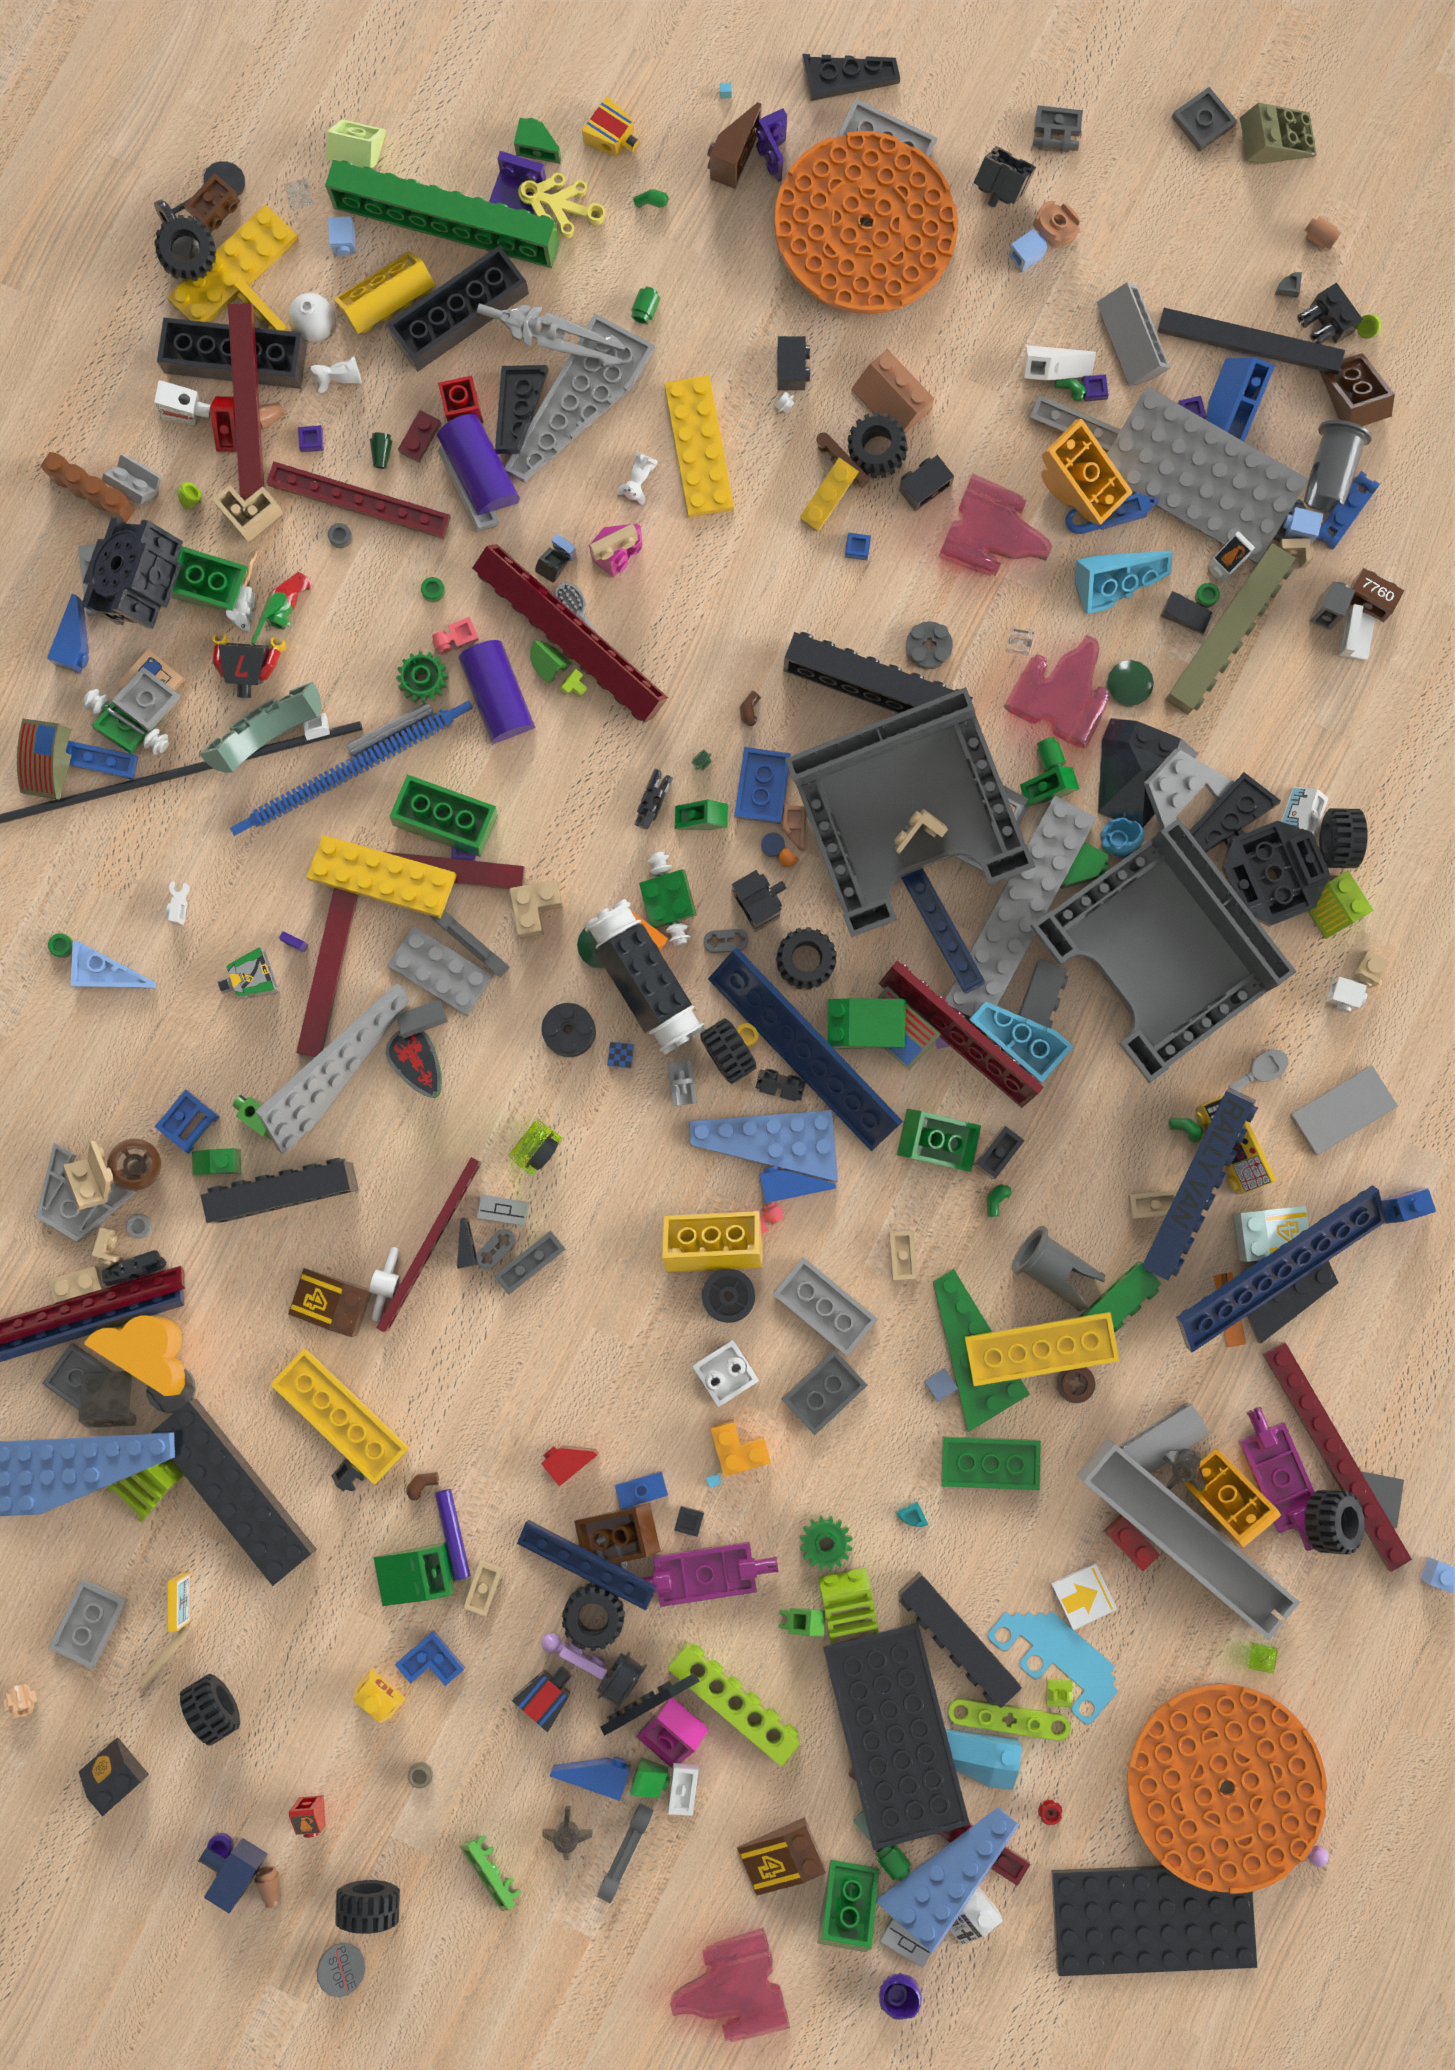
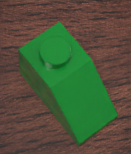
M519 118L514 140L516 155L561 164L560 148L544 124L534 118Z
M1058 766L1020 784L1023 796L1028 798L1026 806L1051 801L1054 796L1062 798L1080 789L1073 767Z
M707 799L675 806V829L716 830L728 827V804Z
M1084 842L1060 888L1064 889L1092 881L1098 875H1103L1109 866V863L1106 862L1109 855Z
M225 1148L192 1151V1175L241 1173V1149Z
M640 1757L632 1780L630 1795L659 1798L662 1790L666 1792L671 1779L667 1775L668 1767Z

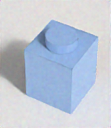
M351 216L328 218L329 245L333 255L346 257L350 254H356V233Z
M1032 229L1011 244L1008 255L1019 270L1024 272L1044 258L1047 249L1046 240L1041 234L1038 235Z
M1296 507L1284 520L1283 528L1286 529L1284 537L1289 539L1310 538V544H1312L1318 537L1323 514Z
M1428 1557L1420 1580L1454 1594L1455 1567Z

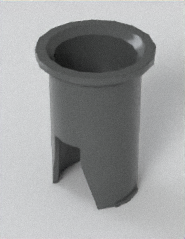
M1328 420L1319 425L1318 431L1322 438L1304 498V503L1313 509L1330 512L1336 501L1344 505L1363 447L1372 441V433L1368 429L1349 421Z
M1045 1226L1038 1227L1026 1238L1015 1255L1011 1268L1015 1274L1026 1273L1074 1306L1079 1312L1086 1309L1088 1304L1069 1283L1064 1281L1069 1273L1073 1271L1101 1282L1105 1281L1106 1276L1103 1272H1099L1051 1239Z

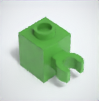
M790 1608V1610L779 1611L780 1615L787 1617V1623L778 1624V1628L788 1629V1634L824 1636L825 1610Z

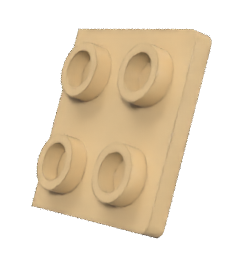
M925 809L921 812L916 811L908 821L910 825L906 832L902 830L894 840L896 845L895 852L901 853L922 823L924 824L923 829L933 837H936L937 834L943 837L948 828Z
M95 1140L89 1143L87 1159L63 1165V1171L78 1210L107 1203L108 1195L111 1192L110 1182L113 1181L111 1169L105 1167L103 1162L105 1161L104 1151L102 1147L97 1146Z

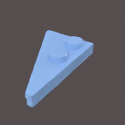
M73 941L70 986L156 989V982L79 941Z

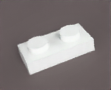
M673 1763L668 1814L693 1816L698 1765Z

